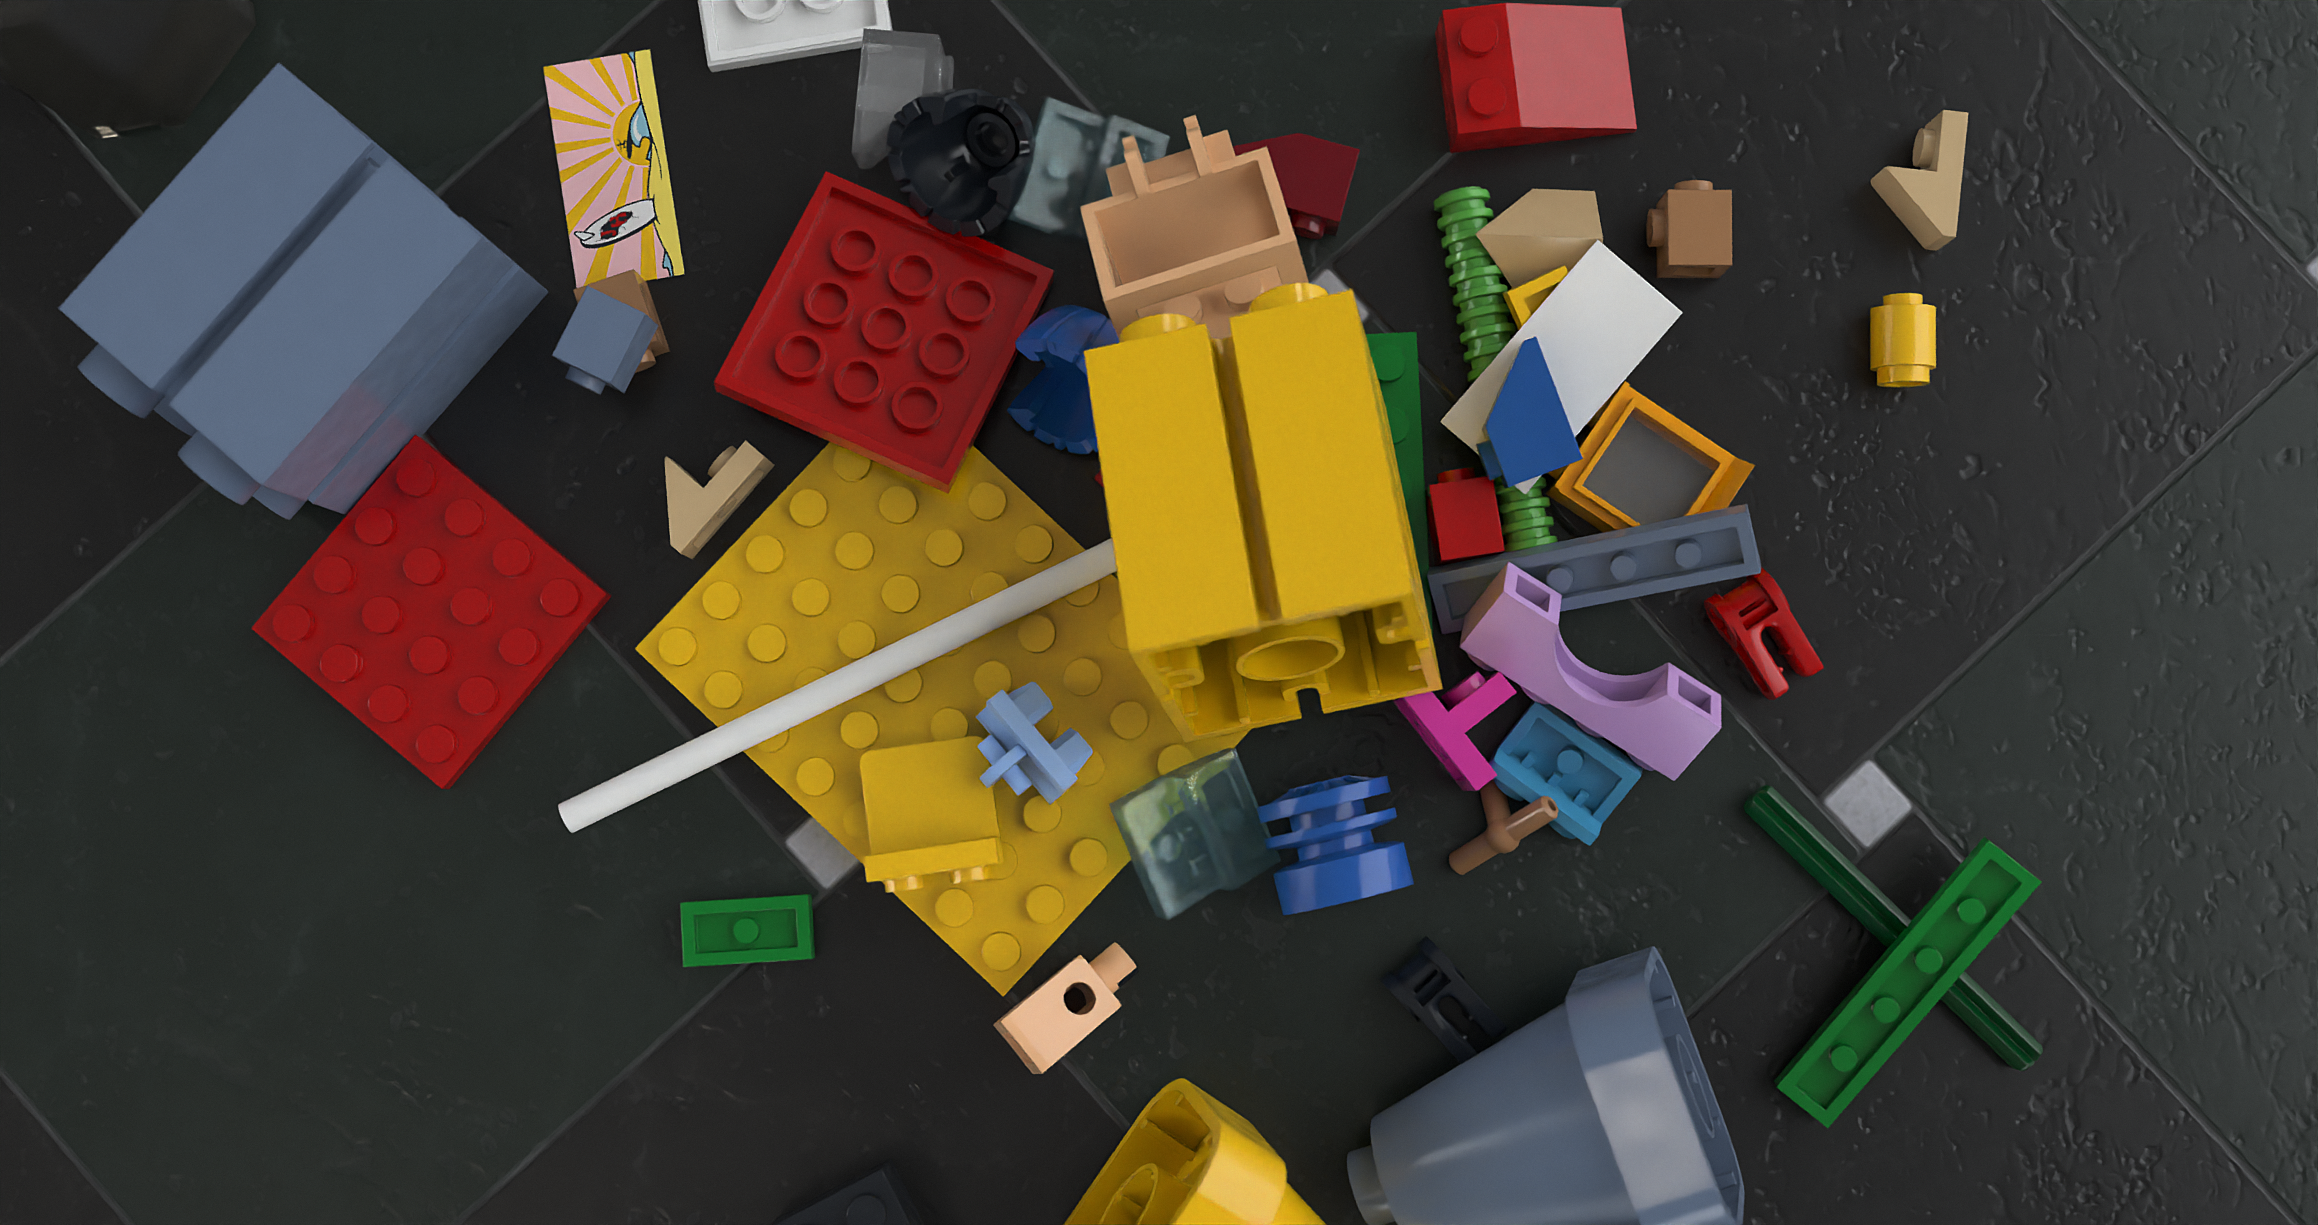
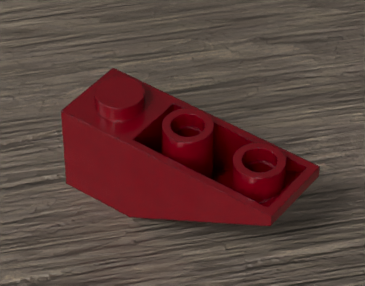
M1302 133L1233 146L1235 156L1267 146L1294 234L1311 239H1321L1323 233L1336 236L1360 149Z

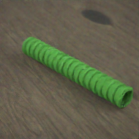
M1477 186L1458 188L1445 192L1433 203L1434 210L1442 213V217L1437 221V226L1439 230L1445 231L1446 234L1441 240V246L1443 249L1449 250L1450 254L1444 261L1445 267L1453 269V275L1448 278L1450 287L1457 290V294L1452 297V302L1454 306L1460 307L1461 313L1457 314L1455 318L1458 325L1464 326L1465 332L1461 333L1459 338L1461 344L1468 346V351L1464 353L1463 359L1465 363L1472 366V371L1467 373L1468 382L1471 383L1477 380L1509 343L1511 336L1516 333L1515 324L1508 323L1507 319L1511 312L1507 303H1504L1502 293L1508 291V286L1500 283V278L1504 275L1475 234L1494 217L1493 210L1485 207V203L1490 199L1489 191ZM1540 477L1526 494L1522 493L1515 486L1504 489L1501 478L1494 479L1495 494L1499 504L1498 512L1502 520V536H1505L1506 540L1503 553L1558 542L1557 536H1550L1549 527L1554 525V519L1552 516H1546L1545 508L1551 504L1549 497L1542 496L1541 489L1547 486L1545 478Z

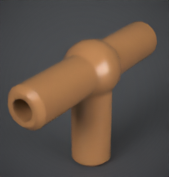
M1493 779L1479 789L1488 825L1484 833L1450 853L1449 864L1456 873L1464 875L1498 853L1506 854L1515 850L1521 839L1557 818L1558 807L1555 801L1543 795L1511 815L1506 794L1498 788Z

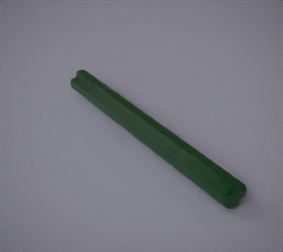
M1763 785L1759 787L1746 800L1743 805L1744 811L1880 942L1889 948L1912 920L1772 786ZM1965 971L1941 997V1000L2013 1069L2022 1072L2027 1070L2043 1053L2042 1045Z

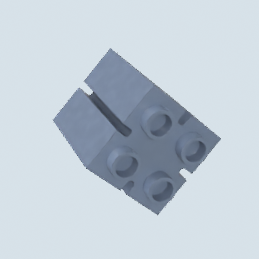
M278 63L59 309L98 342L94 349L78 365L79 370L96 387L131 413L145 419L154 410L172 425L192 436L179 450L178 455L190 469L217 491L241 505H244L253 496L276 514L290 520L307 500L313 504L347 515L415 435L421 437L549 291L463 217L459 218L448 208V204L370 137Z

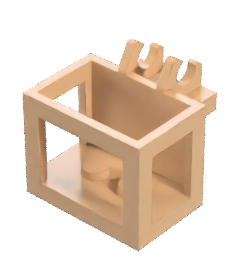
M1196 115L1183 119L1191 149L1144 163L1135 136L1131 135L1122 138L1126 162L1106 168L1112 196L1080 206L1103 301L1118 338L1122 330L1132 322L1156 314H1180L1193 319L1197 325L1206 323L1212 338H1226L1232 335L1229 317L1250 313L1249 308L1252 301L1263 292L1285 284L1309 283L1267 146L1235 156L1228 130L1203 137Z

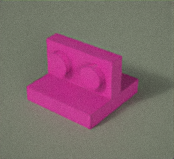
M1479 671L1469 674L1441 696L1448 705L1446 708L1432 691L1392 699L1397 708L1463 791H1478L1497 776L1496 772L1470 741L1465 732L1516 693L1501 672L1484 678Z

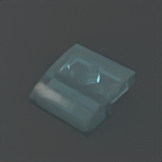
M1048 97L1042 103L1034 129L1033 138L1036 141L1035 157L1026 187L1007 219L1089 245L1080 206L1112 196L1106 168L1126 162L1122 138L1134 135L1143 162L1147 163L1164 157L1170 136L1113 114L1106 119Z
M1226 748L1190 762L1144 784L1109 804L1157 917L1169 920L1218 888L1232 892L1281 861L1276 849H1267L1265 839L1270 838L1271 835L1266 823H1260L1257 811L1259 805L1235 748Z

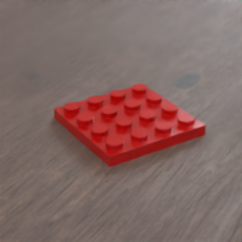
M826 171L714 380L715 390L949 494L1019 352L1015 346V341L1033 323L1054 281L1055 271L979 237L962 236L961 230L954 235L941 231L928 223V215L921 217L916 210Z
M415 435L251 629L441 789H450L612 595L425 439Z

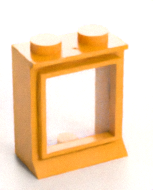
M1624 381L1586 424L1590 428L1578 444L1583 459L1548 472L1547 474L1555 478L1545 494L1604 533L1727 508L1755 465L1733 456L1631 388L1630 384Z

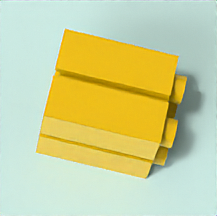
M1309 283L1285 284L1271 288L1257 296L1250 305V313L1229 317L1232 334L1229 337L1221 339L1212 338L1206 323L1197 325L1193 319L1184 315L1156 314L1138 319L1126 326L1119 335V343L1084 351L1129 653L1156 696L1160 695L1161 705L1185 743L1301 719L1302 715L1297 691L1305 688H1316L1318 690L1324 714L1443 689L1387 410L1373 360L1370 356L1368 342L1353 289L1328 295L1327 291L1318 285Z

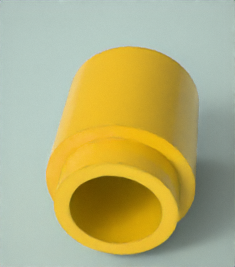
M1898 293L1883 296V306L1870 309V370L1877 372V385L1882 387L1928 385L1930 383L1929 370L1936 368V307L1923 304V295Z

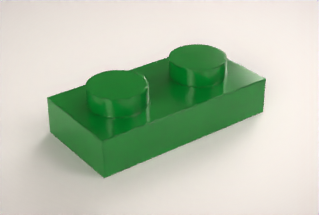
M812 894L680 903L683 967L815 958Z

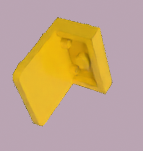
M968 736L870 750L861 756L859 766L871 855L863 856L867 882L884 880L885 893L925 887L923 874L949 871L950 883L989 878L988 865L1004 862L994 787L992 785L987 789L979 779L991 767L990 762L977 748L984 740L983 738Z

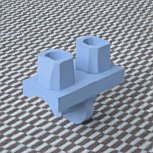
M1032 681L1011 692L1009 695L1002 689L986 702L987 706L976 716L990 734L977 748L992 764L979 779L988 789L1003 778L1018 796L1033 784L1049 805H1051L1078 780L1075 774L1088 760L1093 750L1082 736L1072 728L1065 731L1051 744L1044 739L1034 725L1047 716L1054 707L1049 697L1036 682Z

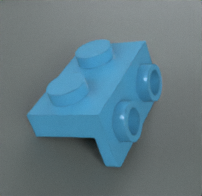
M1534 700L1495 748L1489 761V765L1497 774L1493 780L1502 792L1515 800L1522 801L1525 799L1530 803L1543 795L1552 798L1557 804L1558 816L1550 821L1549 825L1559 834L1570 839L1577 837L1587 845H1591L1599 836L1603 822L1640 779L1643 771L1642 767L1604 739L1593 737L1584 732L1575 723L1574 719L1550 703L1541 704Z

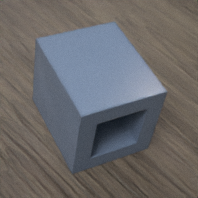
M587 286L552 356L570 367L565 376L568 380L601 395L605 385L625 393L659 325L647 314Z

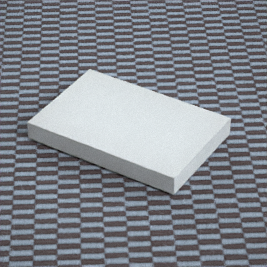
M698 0L707 63L711 72L894 42L888 0Z

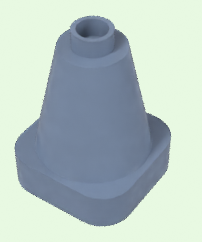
M1654 946L1578 970L1566 995V1001L1375 1115L1370 1125L1371 1145L1350 1151L1347 1155L1348 1176L1353 1195L1368 1225H1386L1395 1221L1397 1225H1742L1745 1192L1735 1150L1669 972Z

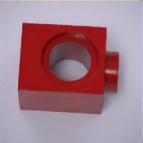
M1474 468L1456 469L1437 474L1438 484L1429 485L1425 490L1426 514L1435 566L1503 553L1505 548L1494 481L1489 480L1487 476L1476 478Z

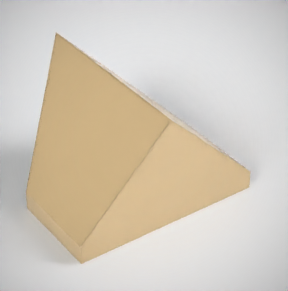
M1531 189L1475 233L1512 288L1559 266L1565 265L1569 273L1597 240L1603 244L1595 191Z

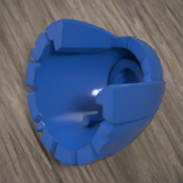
M1064 305L1044 313L1019 335L1015 341L1016 348L1032 361H1040L1042 359L1046 364L1044 369L1022 390L1007 409L1012 418L1027 432L1034 430V437L1048 445L1054 442L1055 448L1059 450L1067 446L1070 453L1089 454L1092 449L1095 452L1099 451L1084 351L1119 343V338L1112 321L1094 310L1076 305Z

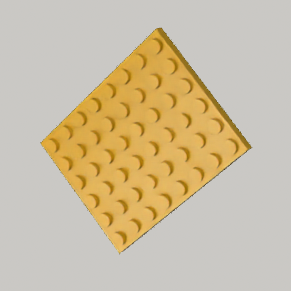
M830 442L638 644L635 650L717 727H720L1086 550L973 445L948 494ZM1112 574L743 751L864 865L863 856L871 855L859 766L861 756L870 750L968 736H979L986 739L990 734L976 718L987 706L986 702L1002 689L1009 695L1011 692L1032 681L1036 682L1049 697L1054 707L1047 716L1034 725L1044 739L1051 744L1065 731L1072 728L1082 736L1093 750L1091 756L1075 774L1078 780L1062 796L1049 805L1033 784L1018 796L1008 783L1001 778L993 787L1004 862L988 865L989 878L950 883L949 871L923 874L925 887L893 892L1003 997L1251 730L1248 729L1184 742L1161 705L1160 695L1156 696L1129 653L1119 582Z

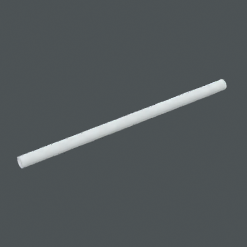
M1112 538L558 804L560 815L566 827L571 833H574L1116 572Z

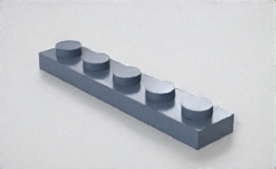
M1744 504L1528 549L1430 567L1427 579L1442 634L1462 631L1465 615L1507 562L1512 563L1561 594L1560 612L1761 573V562L1748 505Z

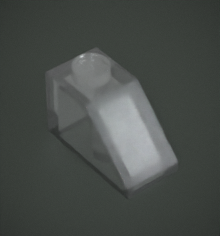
M864 28L852 141V154L859 168L872 169L888 156L887 153L892 148L886 145L887 132L890 123L896 120L894 115L902 109L901 107L924 94L952 89L954 59L953 56H945L939 34Z

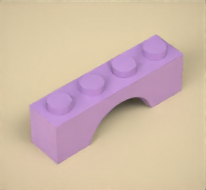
M1507 562L1465 615L1459 647L1465 650L1471 660L1481 668L1488 671L1497 670L1519 684L1522 690L1534 701L1541 704L1550 703L1572 717L1575 723L1587 734L1597 738L1604 737L1622 748L1640 767L1649 771L1657 770L1675 781L1721 729V695L1669 662L1649 672L1628 676L1603 673L1585 665L1570 652L1559 631L1558 624L1562 595L1512 563Z

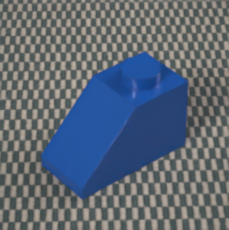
M1536 336L1523 341L1519 346L1483 425L1482 431L1486 441L1476 444L1488 479L1493 480L1500 477L1504 489L1583 459Z

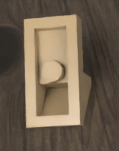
M1942 110L1925 126V129L1921 128L1918 131L1913 148V165L1921 167L1920 170L1887 166L1871 179V185L1923 248L1927 250L1938 251L1956 237L1968 123L1967 112Z
M745 440L738 450L734 446H730L717 457L708 470V475L712 479L704 487L679 464L666 456L665 475L670 545L679 553L693 559L775 465Z

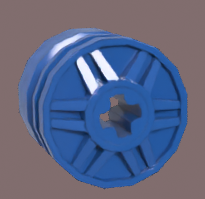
M1346 775L1289 789L1287 793L1269 804L1257 807L1260 823L1289 817L1292 828L1290 833L1266 838L1267 849L1297 848L1299 861L1283 867L1273 874L1283 915L1333 906L1414 884L1404 842L1373 841L1371 830L1392 821L1397 817L1395 807L1367 814L1363 798L1391 792L1387 776L1373 778Z

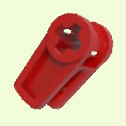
M1761 567V573L1746 576V582L1721 597L1715 593L1704 601V607L1713 625L1724 640L1733 648L1764 697L1775 700L1788 691L1789 685L1782 674L1783 667L1777 666L1762 641L1761 632L1764 628L1779 647L1778 654L1784 655L1797 675L1809 677L1824 669V666L1791 613L1790 606L1782 590L1771 575Z

